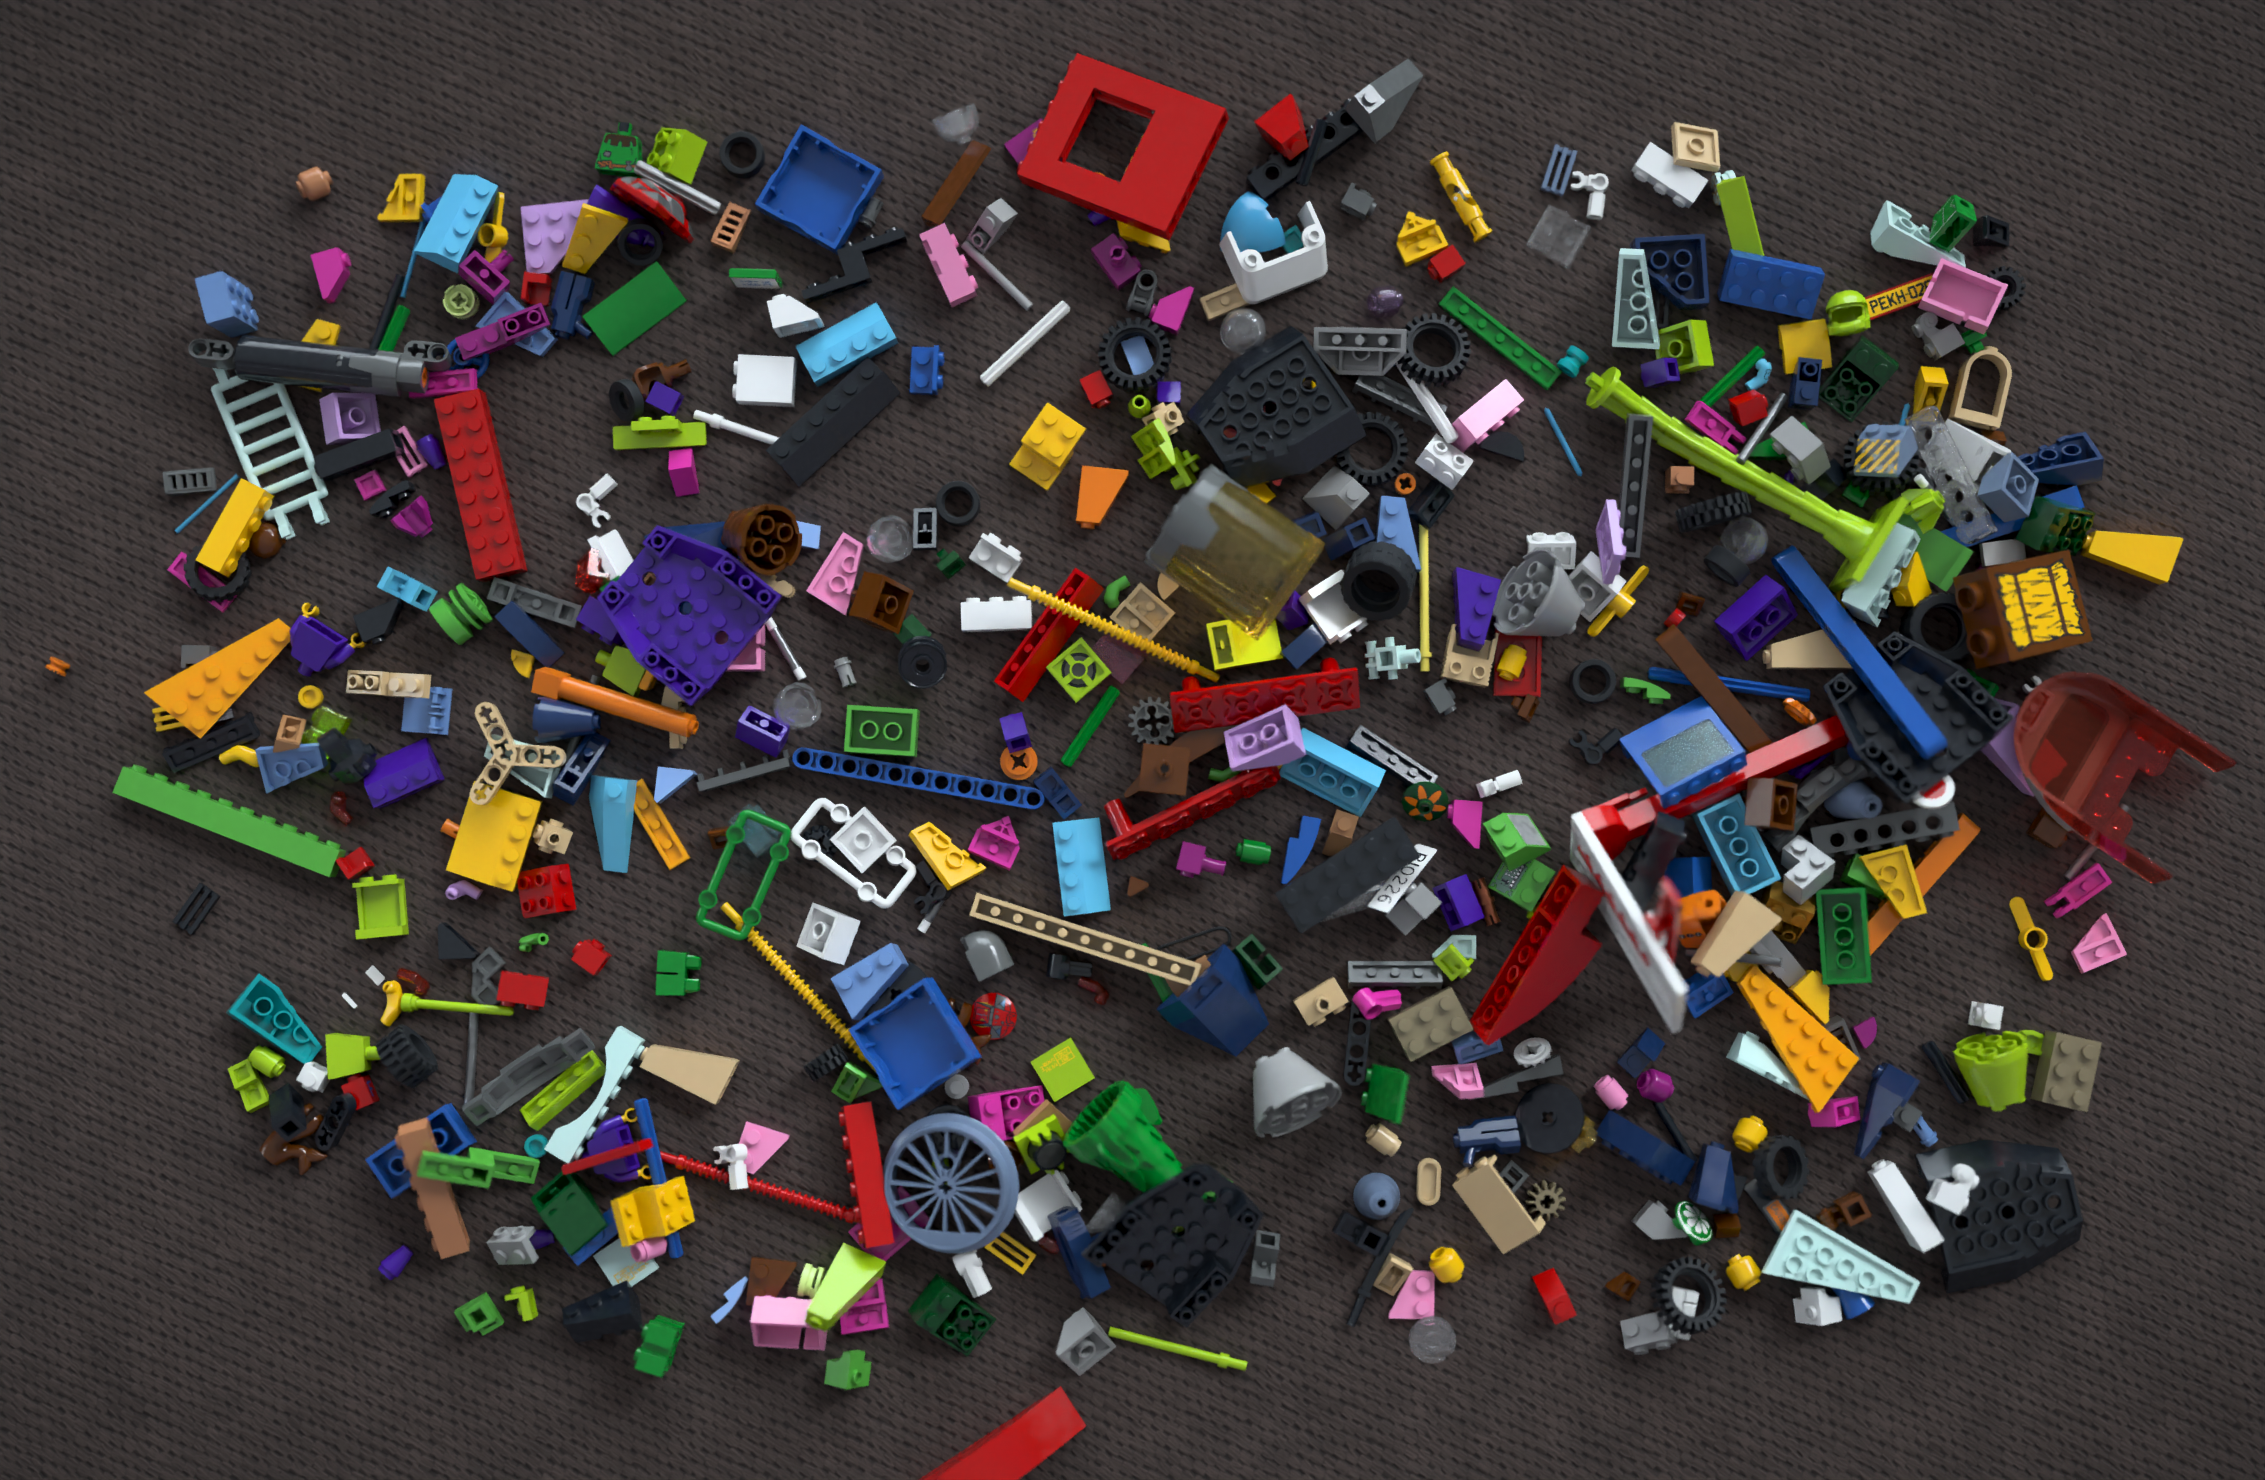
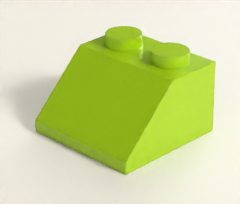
M1688 320L1658 330L1660 347L1655 349L1656 358H1677L1679 374L1695 372L1714 366L1706 320Z

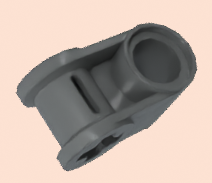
M1146 269L1138 274L1127 303L1126 311L1134 310L1143 313L1145 317H1149L1157 288V276L1153 271ZM1144 277L1153 279L1154 282L1150 287H1144L1140 283Z

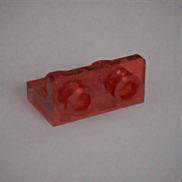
M590 548L578 560L575 587L582 588L584 592L595 593L610 580V574L599 572L602 564V558H599L600 549Z

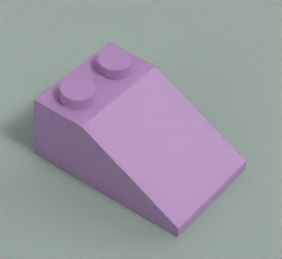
M1286 704L1224 732L1232 771L1284 765L1306 755L1298 717Z

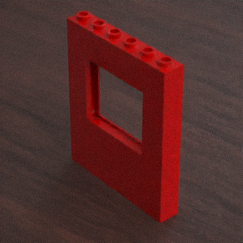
M1077 53L1074 60H1071L1068 65L1064 80H1061L1058 85L1054 100H1051L1048 105L1044 120H1041L1038 125L1034 140L1030 141L1024 160L1018 165L1017 175L1022 184L1170 240L1229 120V116L1224 107ZM1096 99L1151 120L1121 182L1066 162Z

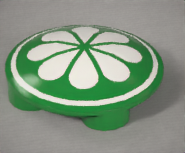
M1680 1201L1675 1207V1217L1672 1220L1674 1226L1679 1230H1683L1696 1246L1710 1241L1712 1238V1227L1706 1215L1693 1203Z

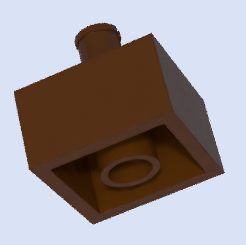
M864 571L858 590H854L851 593L856 596H850V601L853 605L849 615L878 630L899 634L914 590L885 575Z
M1144 743L1138 791L1185 796L1191 748Z
M1748 778L1747 797L1741 796L1746 806L1744 825L1767 830L1794 831L1798 784L1777 779Z

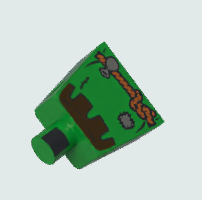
M619 122L617 134L606 133L604 135L595 164V169L599 174L643 178L634 172L636 163L639 160L642 161V142L638 137L631 136L632 124Z

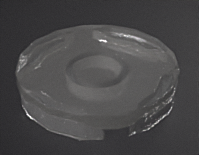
M1424 1317L1417 1321L1410 1329L1408 1337L1410 1349L1422 1362L1431 1364L1442 1362L1455 1349L1456 1336L1454 1329L1449 1322L1441 1317Z

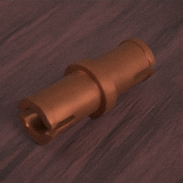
M1485 877L1478 879L1481 889H1479L1477 880L1470 882L1478 903L1482 908L1486 926L1492 925L1490 915H1492L1494 923L1501 922L1493 903L1495 899L1490 895Z

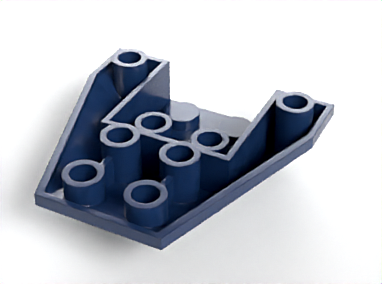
M1223 943L1207 959L1211 965L1179 997L1172 993L1156 1010L1173 1027L1236 1057L1269 1025V1022L1240 959Z

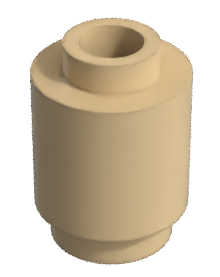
M1381 1123L1377 1125L1372 1124L1365 1134L1367 1136L1366 1142L1383 1155L1387 1154L1392 1157L1401 1145L1398 1136Z

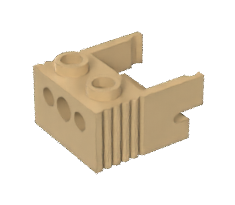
M1452 624L1448 634L1444 653L1445 658H1443L1444 662L1442 663L1443 666L1441 667L1442 671L1439 678L1486 688L1490 680L1491 664H1493L1499 633L1494 634L1493 640H1485L1484 646L1478 652L1457 646L1455 631L1457 624Z

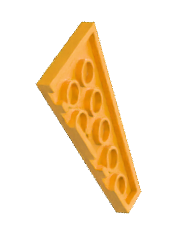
M278 618L144 693L201 739L290 642L289 631L291 628Z
M1750 966L1737 985L1750 1007L1756 1011L1761 1020L1762 1027L1768 1031L1773 1045L1788 1070L1794 1074L1800 1084L1799 1088L1802 1093L1808 1097L1814 1113H1819L1859 1058L1756 966Z

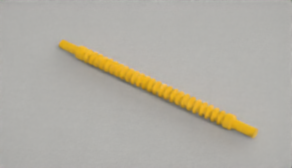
M1011 577L1007 583L1008 587L1028 595V599L1032 601L1038 600L1039 604L1043 602L1044 606L1050 605V609L1056 608V612L1062 611L1063 615L1067 613L1069 618L1074 616V620L1080 619V623L1086 622L1087 626L1091 624L1092 628L1095 629L1097 627L1099 632L1104 630V634L1110 633V637L1116 636V639L1119 640L1121 638L1123 643L1127 641L1128 645L1134 644V648L1140 647V651L1145 649L1147 654L1151 652L1152 656L1157 655L1158 659L1164 658V662L1170 661V665L1175 663L1176 667L1181 666L1182 670L1187 669V672L1192 675L1198 674L1215 683L1220 677V674L1201 666L1196 660L1192 659L1190 661L1189 657L1183 658V654L1178 656V652L1172 653V649L1166 650L1165 646L1161 648L1160 644L1157 643L1155 645L1153 640L1148 642V638L1142 639V635L1136 636V632L1131 634L1129 629L1125 631L1124 627L1118 628V624L1112 625V621L1107 623L1106 618L1101 620L1099 615L1095 617L1094 613L1088 614V610L1082 611V607L1077 609L1076 604L1071 606L1069 601L1065 603L1064 599L1058 600V596L1052 597V593L1047 595L1045 590L1041 592V589L1037 586H1028Z
M726 902L720 909L736 924L735 928L740 932L744 924L743 919ZM753 926L748 935V942L752 941V946H757V951L762 952L761 956H766V961L770 960L772 962L770 965L776 966L775 971L779 970L780 976L784 975V980H789V985H794L793 989L799 991L798 995L802 994L804 996L803 1000L807 999V1004L813 1006L812 1010L816 1009V1014H821V1019H826V1024L831 1025L830 1029L834 1028L836 1030L835 1034L839 1033V1038H844V1044L848 1043V1048H853V1053H858L857 1057L860 1061H865L877 1074L873 1065L865 1058L851 1033L845 1027L846 1023L842 1024V1019H837L836 1013L832 1014V1009L827 1008L828 1004H823V999H818L819 995L813 993L814 989L810 990L809 984L805 985V980H800V975H795L796 970H791V965L787 966L785 964L787 961L781 960L782 955L778 956L777 950L773 951V946H768V941H763L764 937L759 936V931L755 932Z

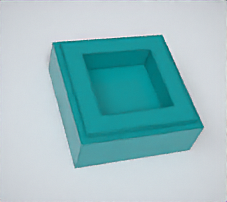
M1296 225L1284 232L1286 244L1282 248L1286 254L1305 248L1301 240L1302 233Z

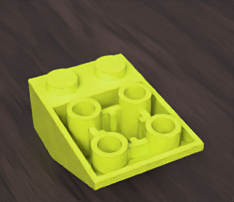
M1273 613L1206 624L1214 672L1283 659V656L1280 654L1282 650Z

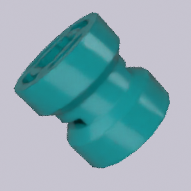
M1571 345L1566 351L1565 358H1561L1557 363V367L1569 377L1575 378L1580 372L1579 368L1586 364L1589 357L1581 349Z

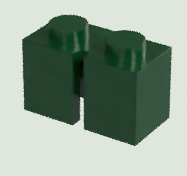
M1251 934L1235 947L1232 952L1240 959L1248 978L1260 990L1283 968L1270 953L1261 961L1257 959L1266 949Z

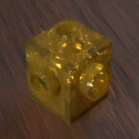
M1586 1115L1584 1116L1582 1133L1571 1146L1577 1153H1580L1585 1147L1587 1149L1591 1147L1597 1139L1595 1136L1598 1132L1593 1129L1596 1124Z

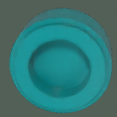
M540 1134L530 1136L524 1144L526 1154L531 1158L544 1156L548 1152L544 1150L548 1140Z

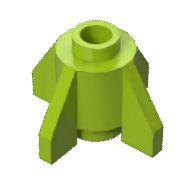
M1908 489L1901 493L1902 497L1911 502L1904 510V513L1911 515L1916 522L1922 520L1918 523V526L1923 534L1932 530L1944 509L1943 503H1945V499L1938 490L1934 491L1932 489Z

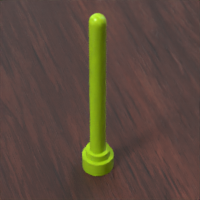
M404 993L401 999L402 1012H414V1010L417 1011L421 1008L511 1016L514 1013V1009L509 1006L420 999L419 996L411 993Z

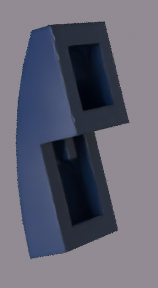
M1049 767L1033 780L1063 819L1067 818L1082 805L1052 767Z

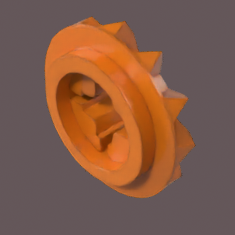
M1786 698L1783 701L1784 710L1797 722L1805 726H1813L1815 724L1816 718L1814 714L1803 704L1793 698Z
M1007 747L1000 758L1001 768L1011 779H1027L1036 770L1038 764L1037 755L1031 747L1009 753ZM1026 753L1023 762L1025 763L1027 768L1018 766L1017 768L1015 767V769L1012 770L1015 761L1013 760L1011 755L1020 757L1021 755L1023 756V754Z

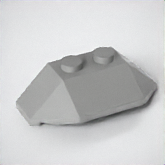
M1314 327L1313 349L1339 375L1384 376L1406 354L1407 329Z

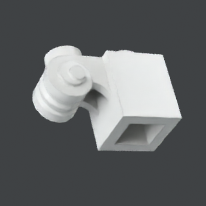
M1957 1164L1952 1168L1951 1173L1953 1178H1955L1954 1182L1948 1183L1936 1178L1926 1198L1959 1215L1968 1205L1969 1190H1973L1979 1181V1177L1975 1175L1974 1170L1963 1164Z

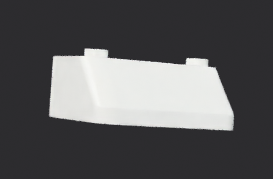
M1310 201L1306 202L1298 213L1304 228L1301 240L1305 248L1264 263L1260 253L1256 250L1248 249L1240 252L1231 231L1227 232L1220 242V248L1242 298L1247 303L1257 304L1321 279L1327 272L1325 234Z

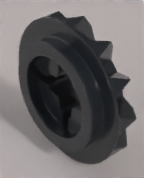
M816 825L807 829L802 836L806 841L811 840V837L819 840L825 835L823 845H825L827 850L821 848V852L831 859L837 851L836 845L830 840L835 833L823 825Z

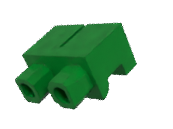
M658 950L657 972H673L678 974H657L655 995H687L688 993L700 991V979L688 978L689 969H701L702 957L690 955V952Z

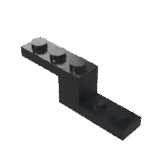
M890 228L883 235L877 237L876 235H869L863 238L862 242L843 244L837 252L845 276H833L826 283L820 285L819 283H812L806 286V289L802 290L806 303L809 304L872 283L864 256L908 242L903 228Z

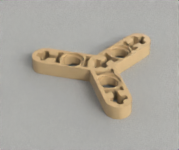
M483 702L476 707V719L494 755L470 790V798L475 804L486 805L490 803L514 766L559 768L566 762V753L559 747L515 744L496 705ZM483 708L492 709V712L489 714L492 721L498 720V723H493L487 727L486 724H490V721L487 717H482L484 713ZM496 727H500L503 730V737L498 741L494 740L491 736L492 730ZM508 740L509 743L504 744L508 751H513V754L510 755V761L503 759L502 756L505 754L503 747L497 748L496 745L503 744ZM530 749L535 750L537 753V759L533 763H529L525 759V754ZM554 751H556L557 755H560V760H556L555 764H553L551 759H543V754L553 755ZM492 768H498L501 772V776L497 781H492L489 778V771ZM483 780L488 784L494 785L493 789L487 787L484 794L487 795L485 799L481 798L478 800L477 790H483L486 787V784L482 783Z

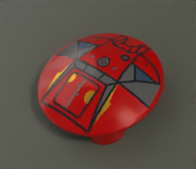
M987 993L974 1002L970 1021L977 1034H991V1040H996L1007 1036L1012 1031L1016 1023L1017 1013L1013 1002L1008 997L999 993Z

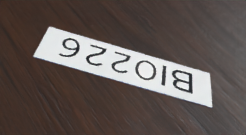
M1421 844L1415 845L1414 847L1421 857L1391 875L1367 906L1389 913L1434 856L1437 849Z

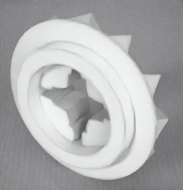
M1530 1038L1517 1045L1514 1050V1057L1518 1065H1524L1526 1068L1530 1065L1536 1067L1538 1063L1544 1064L1545 1059L1550 1058L1552 1049L1547 1040L1543 1038Z

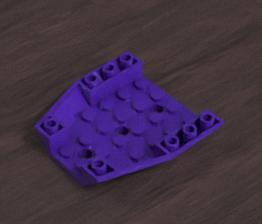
M657 525L644 540V549L616 582L610 581L597 599L635 660L692 706L713 688L769 620L782 596L727 551ZM647 573L655 574L656 581L654 584H645L644 577ZM684 602H689L692 605V611L688 615H682L680 612V606ZM724 631L728 635V641L720 645L716 642V635Z

